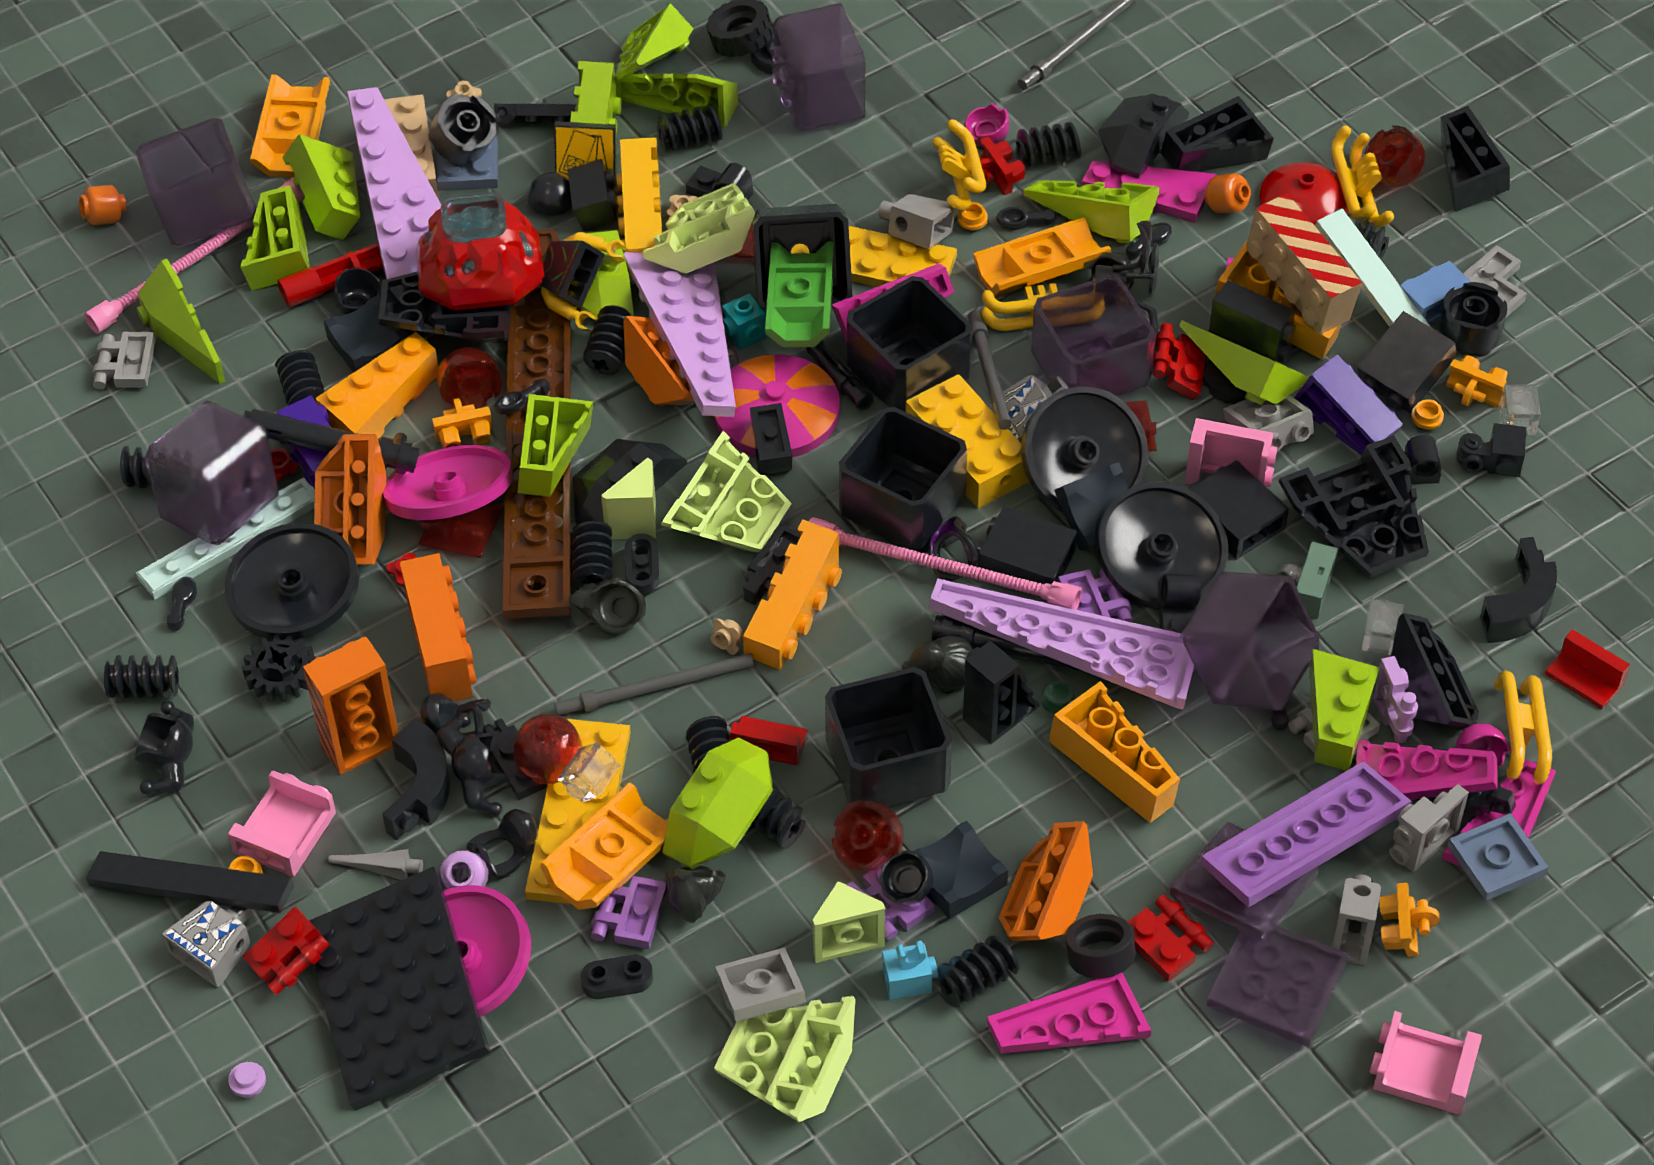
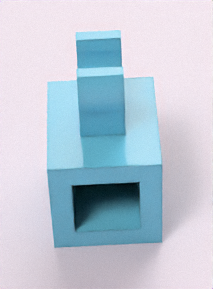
M917 941L916 945L903 947V944H898L896 949L882 951V972L889 1000L932 993V978H938L935 958L934 956L928 957L925 943Z

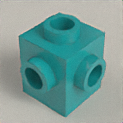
M750 293L722 305L725 334L739 350L766 339V310L755 301Z

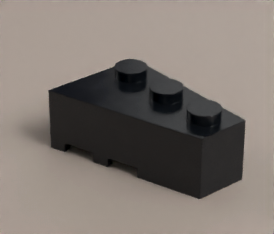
M1237 96L1166 131L1160 153L1173 169L1194 172L1267 160L1274 137L1240 96Z
M1469 106L1441 116V143L1454 211H1459L1510 190V165Z

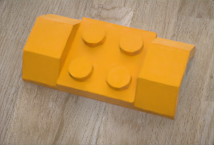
M271 75L250 157L251 163L267 176L293 178L295 174L291 165H285L282 157L299 134L316 140L319 139L326 110L325 102L330 85V77H323L315 87L290 86L278 75Z
M1082 217L973 253V259L981 282L996 297L1021 289L1025 284L1027 286L1039 284L1090 266L1101 253L1111 252V248L1109 246L1100 248L1092 238L1087 220Z
M629 782L544 859L540 867L552 891L578 910L595 908L614 890L620 889L661 850L665 840L668 820H664L643 805L635 785Z

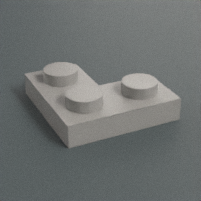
M1498 245L1463 273L1471 282L1484 283L1498 291V296L1502 301L1505 299L1507 303L1506 318L1525 302L1527 293L1507 281L1520 269L1521 260Z

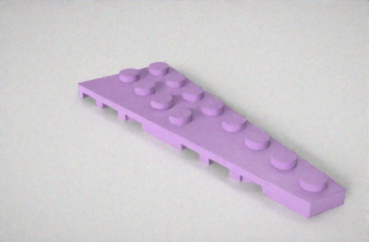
M378 87L347 91L385 278L390 279L417 272V243L420 237L428 230V219L436 210L442 208V205ZM460 238L448 239L454 242H461ZM468 260L462 264V267L469 265Z
M624 252L626 265L630 272V280L632 284L637 285L641 301L647 304L650 310L649 316L662 341L667 342L670 347L672 360L676 359L679 364V373L682 379L685 378L691 387L690 394L701 415L734 417L736 405L715 262L685 274L643 258L642 253Z
M937 579L930 598L929 609L1172 707L1184 709L1201 638Z

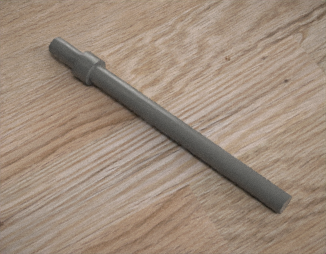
M1118 0L1046 59H1040L1033 64L1031 71L1018 80L1019 87L1026 90L1037 80H1043L1052 72L1054 66L1137 0Z
M972 310L967 315L968 321L972 324L971 341L976 345L998 426L1000 429L1006 430L1011 426V420L988 345L989 333L986 325L981 321L979 312Z
M750 653L599 692H594V690L581 692L579 697L555 702V710L557 716L579 710H584V712L597 710L599 705L753 667V658Z

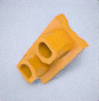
M1465 355L1460 361L1454 359L1450 364V373L1446 386L1463 395L1461 404L1468 407L1474 399L1498 408L1504 396L1507 371L1498 367L1492 368L1489 373L1479 370L1480 362L1477 358Z
M460 398L453 399V409L444 410L443 416L432 418L436 442L440 441L443 449L461 446L460 437L472 435L474 445L490 443L492 420L489 406L475 409L474 404L462 406Z
M1408 883L1396 884L1397 893L1379 898L1380 912L1383 920L1399 918V924L1381 927V939L1386 950L1404 949L1408 957L1419 956L1417 928H1419L1420 935H1429L1430 928L1439 923V912L1437 909L1429 907L1428 901L1424 899L1418 900L1417 907H1415L1414 897L1409 895Z

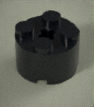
M453 95L444 101L433 119L428 138L435 150L453 165L463 166L464 164L472 163L483 156L496 135L495 121L497 119L495 112L485 100L478 96Z
M1479 282L1463 283L1461 288L1456 290L1454 288L1450 289L1444 298L1439 322V333L1455 342L1456 351L1475 354L1481 357L1487 356L1500 342L1507 314V303L1505 299L1502 301L1495 288Z

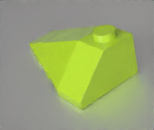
M671 3L629 33L622 45L621 50L623 53L620 54L619 58L621 61L617 66L616 77L619 80L665 58L673 51L676 53L681 52L690 43L688 37L693 27Z
M631 74L621 80L615 76L616 96L621 97L622 101L667 113L676 112L679 116H681L682 110L685 109L692 115L694 107H699L704 112L705 105L710 104L717 113L722 128L727 126L738 106L737 83L701 74Z
M1039 180L1025 188L1023 192L1024 196L1072 221L1084 217L1087 220L1089 229L1103 237L1115 238V241L1120 243H1128L1140 235L1136 224L1141 221L1150 220L1159 195V187L1137 183H1122L1121 188H1105V182H1094V184L1077 187L1075 181Z
M167 258L161 260L138 292L141 306L136 307L141 322L143 325L148 323L156 336L219 384L224 383L225 377L221 361L205 329H201L192 303H187L182 292L184 287Z
M1183 320L1179 324L1181 329L1235 387L1247 392L1245 398L1263 405L1264 401L1267 400L1277 405L1301 388L1309 378L1305 374Z

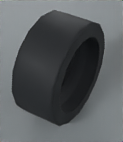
M1100 913L1085 916L1076 920L1068 928L1065 935L1069 966L1076 973L1086 977L1106 978L1115 976L1130 967L1136 956L1132 926L1125 919L1116 915ZM1098 941L1117 943L1116 946L1106 950L1095 951L1083 948L1090 943Z

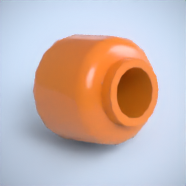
M1236 173L1212 177L1204 192L1207 205L1217 214H1231L1243 211L1247 207L1251 196V189L1246 179Z
M113 185L89 186L85 189L83 195L79 196L80 215L82 219H87L88 223L93 226L115 224L120 220L121 212L126 211L125 196L119 194Z

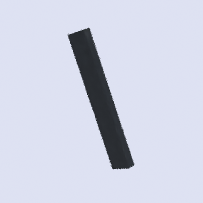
M104 851L99 852L85 878L88 885L92 887L197 902L212 901L218 905L274 913L282 912L294 886L291 877Z

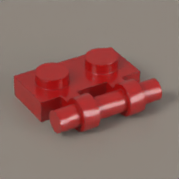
M1164 323L1161 325L1157 335V352L1152 356L1153 376L1156 378L1168 376L1167 387L1194 400L1201 392L1206 354L1189 336L1183 333L1175 339L1173 326L1169 323Z
M1162 894L1155 901V905L1162 911L1160 915L1156 916L1148 908H1145L1130 919L1128 923L1132 926L1135 950L1169 982L1195 963L1196 954L1190 950L1193 946L1197 945L1203 952H1207L1214 945V941L1206 935L1207 930L1199 922L1194 923L1184 913L1185 908L1179 902H1172L1165 894ZM1175 923L1185 934L1178 938L1168 927Z
M295 906L242 957L268 984L267 986L272 992L278 995L287 986L291 988L298 981L296 977L311 963L315 965L322 958L320 954L330 946V943Z

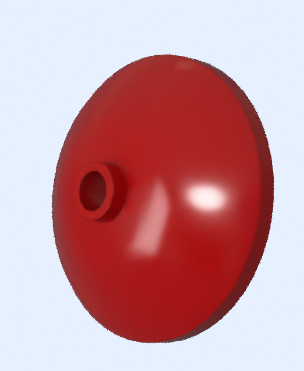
M1295 162L1280 166L1271 171L1264 178L1260 186V205L1288 193L1314 226L1317 220L1332 214L1337 208L1343 209L1346 214L1348 212L1337 173L1316 163Z

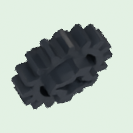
M274 636L271 642L262 638V646L260 648L252 645L250 647L252 655L244 656L245 666L242 667L248 689H254L256 697L259 698L266 693L269 702H272L275 696H280L282 702H286L288 694L292 693L294 697L298 698L300 697L298 691L300 688L308 690L303 666L311 663L316 659V656H314L312 646H305L303 638L293 642L292 636H286L285 640H280L279 636Z

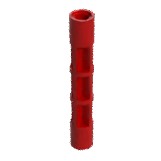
M462 237L460 240L464 241L470 237ZM375 243L354 252L350 251L344 256L321 265L311 266L277 279V285L286 306L291 308L333 290L337 276L344 270L361 268L369 270L373 274L384 270L379 245Z

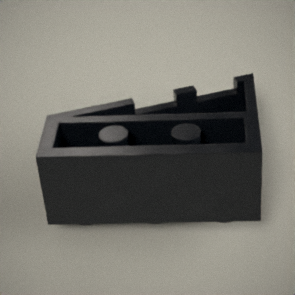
M992 641L987 642L981 648L973 649L965 659L963 720L990 744H993L1040 707L1039 703L1032 697L1034 695L1033 691L1026 685L1028 681L1020 665Z

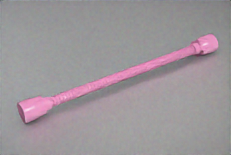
M291 178L279 188L290 185L299 203L305 199L301 187H296L292 180L293 178ZM256 209L207 240L206 243L204 242L203 245L201 244L200 247L198 246L187 255H184V257H181V259H178V261H175V263H172L171 266L176 274L198 262L199 259L204 258L205 255L207 256L218 247H221V245H224V243H227V241H230V239H233V237H236V235L254 225L253 219ZM146 281L138 285L137 288L135 287L134 290L132 289L124 296H121V298H118V300H112L111 302L105 300L85 312L84 319L91 330L99 334L115 323L118 315L124 309L139 300L138 292Z
M812 517L809 520L811 523L838 532L839 546L845 545L915 563L916 565L939 569V571L943 570V572L947 571V573L951 572V574L955 573V575L959 574V576L963 575V577L979 579V581L991 583L992 585L995 584L996 586L999 585L1000 587L1003 586L1004 588L1007 587L1008 589L1011 588L1012 590L1015 589L1016 591L1019 590V592H1027V594L1039 596L1041 599L1047 600V603L1077 610L1080 603L1082 588L1076 585L1055 581L1052 584L1045 583L1041 585V583L1037 584V582L1033 583V581L1029 582V580L1013 578V576L989 571L988 569L985 570L984 568L981 569L980 567L957 563V561L953 562V560L949 561V559L945 560V558L941 559V557L937 558V556L933 557V555L929 556V554L925 555V553L878 542L877 540L854 536V534L846 533L844 530L839 529L836 524Z

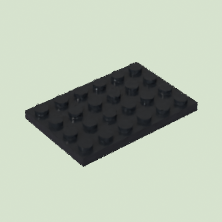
M434 867L309 920L330 943V946L320 954L322 958L314 965L349 1103L355 1111L491 1053L440 876Z

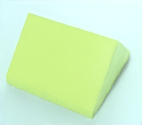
M646 458L601 495L604 523L612 528V540L629 539L636 534H648L656 538L653 462L651 459Z
M838 881L813 918V952L815 963L884 947L885 907L883 902Z

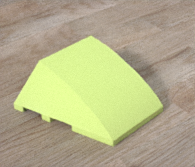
M735 183L680 205L666 223L668 230L656 235L654 238L656 245L652 248H646L642 252V256L648 261L687 274L740 252L749 232L755 211L747 199L744 198Z
M722 431L708 452L706 459L680 498L675 501L661 525L708 538L731 547L759 553L774 533L792 503L766 475H760L748 462L749 457L744 452L740 454L729 442L730 437Z
M854 996L842 997V1002L822 1004L821 1000H812L807 1006L780 1009L754 1018L737 1021L714 1067L715 1071L798 1122L823 1113L852 1052L855 1014Z

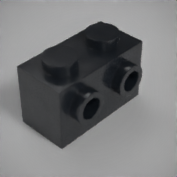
M602 159L568 169L572 209L582 231L617 221L616 208L620 206L617 193L613 189V187L617 186L613 170H607Z

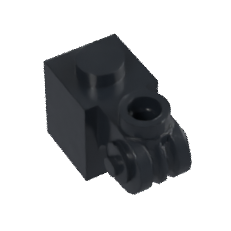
M1494 423L1490 441L1483 443L1479 435L1467 433L1460 438L1456 458L1463 465L1464 469L1469 472L1487 469V473L1520 477L1525 458L1527 427Z

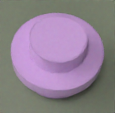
M244 1062L232 1069L228 1082L234 1094L242 1098H253L264 1088L266 1075L264 1069L259 1064Z

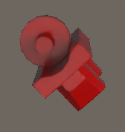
M990 137L981 139L984 151L979 158L986 182L992 183L994 181L1003 195L1012 193V184L1025 179V166L1021 160L1010 163L1006 162L1012 160L1013 157L1012 148L1007 140L994 144Z

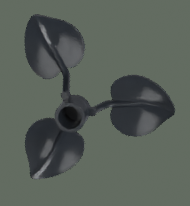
M1141 221L1136 224L1142 238V253L1138 262L1113 266L1096 265L1094 290L1110 291V297L1122 299L1147 311L1152 332L1151 345L1139 367H1145L1151 361L1157 347V310L1119 292V290H1126L1127 279H1150L1148 294L1154 295L1157 285L1159 248L1158 243H1154L1150 253L1152 239L1150 221ZM1148 264L1149 272L1145 273ZM1141 268L1140 273H1127V270Z

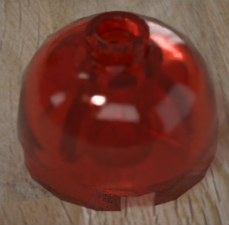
M1394 125L1392 126L1394 129H1389L1388 131L1382 129L1377 132L1369 141L1364 151V155L1367 153L1375 155L1379 167L1378 171H1380L1382 177L1378 184L1390 188L1404 187L1414 182L1421 174L1426 158L1423 143L1406 127Z
M463 347L447 354L437 372V383L441 398L444 402L450 403L452 408H454L453 399L460 398L462 406L474 404L475 409L487 406L486 401L491 399L493 395L495 398L499 395L502 387L501 373L495 361L488 353L475 347Z
M542 713L529 718L517 731L514 738V761L518 771L523 776L524 772L527 776L532 777L536 783L554 784L569 778L572 775V770L578 764L580 766L583 758L582 741L576 727L569 720L554 713Z
M871 800L854 801L844 807L836 817L833 826L837 827L835 838H832V846L837 858L845 866L860 871L879 870L892 855L901 852L904 842L903 826L898 815L888 806Z

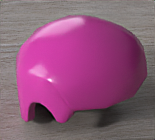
M991 103L987 107H979L971 111L964 124L972 134L975 144L983 147L981 139L990 137L994 144L1004 141L1009 133L1010 120L1006 108L1001 110L994 103Z
M1488 723L1474 724L1465 728L1455 744V748L1494 751L1497 757V767L1504 765L1506 753L1511 752V747L1502 732Z

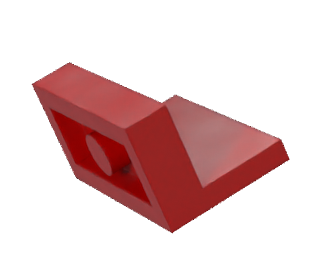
M1572 629L1564 639L1561 653L1549 665L1544 674L1598 708L1603 709L1624 685L1630 664Z
M741 716L739 723L733 722L730 731V741L739 737L765 750L771 761L798 766L808 729Z

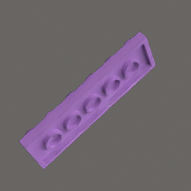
M1363 761L1202 855L1201 865L1249 908L1398 818L1403 808L1412 801Z

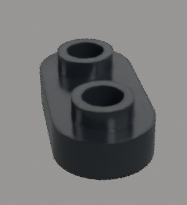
M648 534L633 535L625 543L626 581L638 589L641 594L650 593L659 585L658 544Z
M628 955L590 962L581 971L582 990L587 996L594 999L643 992L652 984V965L647 958L641 955ZM630 969H640L636 973L629 972ZM597 974H603V975H604L602 978H599V979H596V978L593 977L594 975H597Z

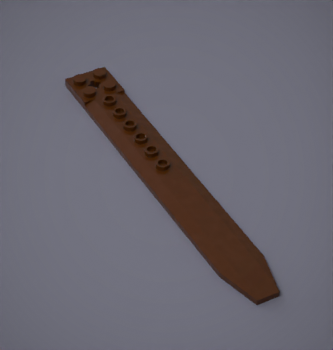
M556 229L537 230L540 236L542 256H544L552 241H560ZM523 243L525 255L532 257L531 252ZM538 285L511 306L510 340L508 341L507 393L523 391L534 385L535 381L546 379L550 384V391L546 395L542 394V396L571 399V319L568 320L547 307L541 295L542 286ZM528 402L520 411L506 414V454L511 462L513 480L505 491L502 604L504 619L571 615V461L550 497L517 493ZM534 584H541L542 589L531 590L534 588Z

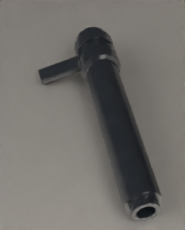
M252 409V412L245 411L241 429L247 430V434L329 453L338 444V440L342 435L357 434L257 409ZM397 433L394 440L383 436L378 439L385 469L387 467L396 469V473L404 475L406 472H415L420 449L412 447V443L407 442V436L404 433Z
M936 615L931 641L946 636H957L969 642L972 649L981 648L987 642L992 641L1010 657L1080 670L946 615Z

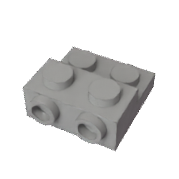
M1290 395L1277 405L1267 400L1264 401L1263 405L1245 399L1223 408L1224 419L1231 425L1274 433L1272 446L1278 447L1277 452L1284 445L1298 441L1303 442L1314 433L1312 411Z
M1457 784L1448 793L1445 791L1441 792L1433 803L1423 796L1416 804L1412 805L1410 803L1405 806L1397 818L1399 826L1394 830L1393 840L1395 843L1389 850L1391 858L1414 873L1459 831L1469 792Z
M785 947L715 966L719 990L728 1011L731 1010L735 1022L806 1003L805 991Z

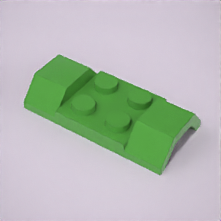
M771 242L765 334L781 347H815L829 334L834 242H827L817 253L791 254L778 242Z

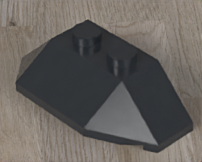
M1156 94L1125 98L1099 128V136L1104 150L1109 157L1111 168L1140 178L1161 152L1166 131L1184 123L1188 118L1189 112L1181 103Z
M616 439L573 476L576 525L589 521L604 522L601 495L646 458L651 459L653 462L655 492L687 464V459L661 443Z
M1402 613L1398 617L1390 657L1395 656L1399 667L1404 668L1407 673L1409 686L1405 689V693L1412 692L1416 695L1418 710L1414 718L1460 728H1467L1476 724L1479 711L1455 658L1442 639L1431 630L1433 626L1427 618Z

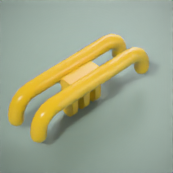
M951 119L947 123V128L960 138L966 154L963 156L958 153L950 143L941 137L933 138L932 145L938 149L942 169L951 174L957 195L948 196L947 203L957 210L964 211L971 206L969 191L973 193L983 192L986 189V180L972 134L960 122Z
M1342 126L1332 141L1331 156L1348 212L1352 214L1351 217L1355 220L1362 217L1363 220L1368 219L1369 223L1371 221L1374 222L1375 228L1386 227L1393 221L1394 214L1391 211H1385L1380 216L1378 214L1371 189L1382 177L1380 171H1378L1379 167L1375 155L1367 153L1361 157L1362 151L1369 142L1370 137L1367 133H1361L1353 142L1349 155L1350 169L1345 160L1343 145L1351 134V128L1349 126ZM1357 196L1361 197L1363 208H1360Z
M1094 279L1092 281L1093 289L1088 292L1059 295L1056 283L1049 284L1048 294L1045 292L1044 285H1037V295H1033L1032 287L1028 286L1024 287L1026 300L1010 302L997 301L994 294L986 290L982 293V301L985 308L982 309L981 316L987 326L997 331H1013L1093 320L1101 314L1104 308L1102 296L1105 291L1094 290ZM1091 304V307L1087 309L1061 312L1064 307ZM993 312L1005 315L1029 312V316L1000 319Z
M1504 670L1496 677L1494 687L1498 691H1503L1511 745V756L1506 769V776L1511 780L1519 777L1524 764L1525 750L1534 734L1536 736L1538 761L1533 774V780L1537 784H1543L1547 780L1551 769L1552 747L1541 680L1535 675H1530L1524 679L1520 686V691L1523 695H1530L1531 705L1519 703L1515 677L1510 671Z

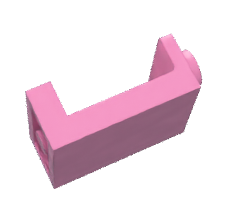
M1196 418L1189 445L1185 484L1193 485L1195 482H1198L1201 472L1213 474L1219 467H1226L1235 460H1238L1263 485L1271 487L1274 468L1268 466L1274 467L1278 448L1272 446L1274 433Z
M272 770L268 775L269 790L246 824L242 826L235 823L228 836L233 853L240 856H250L264 866L294 877L336 814L332 794L324 787L319 785L311 786L299 781L298 778L289 773L281 774Z
M1395 1011L1392 1023L1384 1021L1378 1043L1385 1044L1383 1054L1375 1052L1370 1074L1376 1075L1373 1089L1460 1115L1482 1035L1468 1031L1465 1042L1402 1024L1400 1022L1402 1013Z

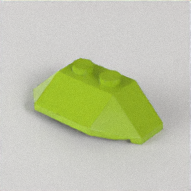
M618 230L587 233L604 238L606 243H610L615 239L620 240ZM617 249L614 254L621 255L624 258L623 250ZM602 251L605 256L580 309L588 311L597 317L601 308L615 305L627 309L631 316H634L626 261L616 263L607 252Z
M739 737L709 750L670 808L662 853L674 861L694 869L701 866L700 863L713 860L734 850L773 792L768 753Z

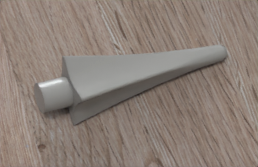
M408 849L371 854L331 855L328 857V862L332 864L363 869L398 880L408 878L409 873H419L423 870V860L410 859Z

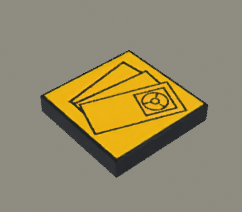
M555 122V173H559L569 180L568 169L602 159L607 170H613L617 181L616 124Z

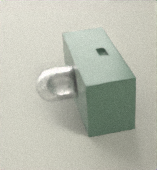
M1312 542L1304 567L1287 563L1280 568L1279 572H1287L1292 578L1294 585L1297 586L1298 607L1297 610L1292 609V612L1318 619L1333 574L1338 548Z

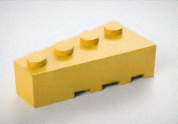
M656 137L620 139L622 173L616 174L617 192H623V195H617L620 206L618 207V214L624 213V217H618L619 236H625V239L620 241L628 249H622L623 253H642L646 248L654 247L656 245L654 241L655 236L662 233Z

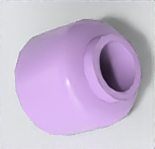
M456 851L449 854L443 860L440 867V880L446 890L466 885L485 887L488 881V868L478 855L469 851Z

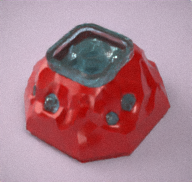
M495 193L455 196L446 199L441 204V208L436 210L428 219V230L420 237L416 247L419 290L422 291L423 296L454 311L515 304L541 284L542 278L545 276L539 233L515 206L507 203L502 196Z

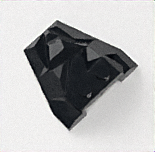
M468 260V266L462 267V271L465 274L474 270L475 265L472 260ZM450 265L446 269L448 276L454 275V269L451 270ZM413 272L382 281L378 319L381 326L425 334H439L449 338L476 343H498L510 340L512 304L454 311L423 296L422 291L419 290L418 273Z
M1394 435L1366 445L1360 459L1313 476L1311 470L1307 467L1279 478L1278 482L1292 507L1369 578L1426 557L1429 553L1422 516L1417 513L1415 503L1417 499L1416 488H1412L1410 473L1412 469L1410 461Z

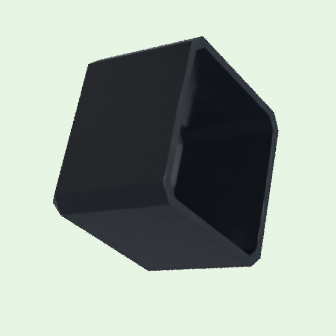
M837 204L758 208L752 221L756 296L759 305L767 310L771 242H778L790 253L797 244L806 245L809 253H817L827 242H834L831 307L834 303L853 297L849 222L842 208Z
M911 276L848 312L847 366L853 372H856L860 379L889 408L896 407L906 412V400L958 374L965 381L969 379L972 324L923 277Z
M896 407L882 409L839 461V508L841 515L910 550L922 549L966 493L967 447L965 441Z
M912 667L830 688L825 696L826 742L851 809L864 813L946 791L951 782L952 739L925 671ZM886 757L892 758V759L880 761L881 759L886 758Z

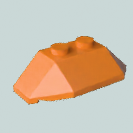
M626 316L624 319L625 366L634 376V380L646 392L649 400L658 406H682L695 403L690 394L691 387L685 378L682 379L679 373V364L676 359L672 360L670 347L667 342L662 341L651 318Z
M376 434L342 435L338 440V444L328 453L315 470L314 524L324 526L339 534L351 547L357 565H375L385 539L386 503L383 491L386 487V469Z
M1084 821L1054 823L1048 830L1050 834L1040 840L1022 860L998 917L1011 941L1043 940L1066 934L1068 928L1075 922L1093 877L1088 827Z

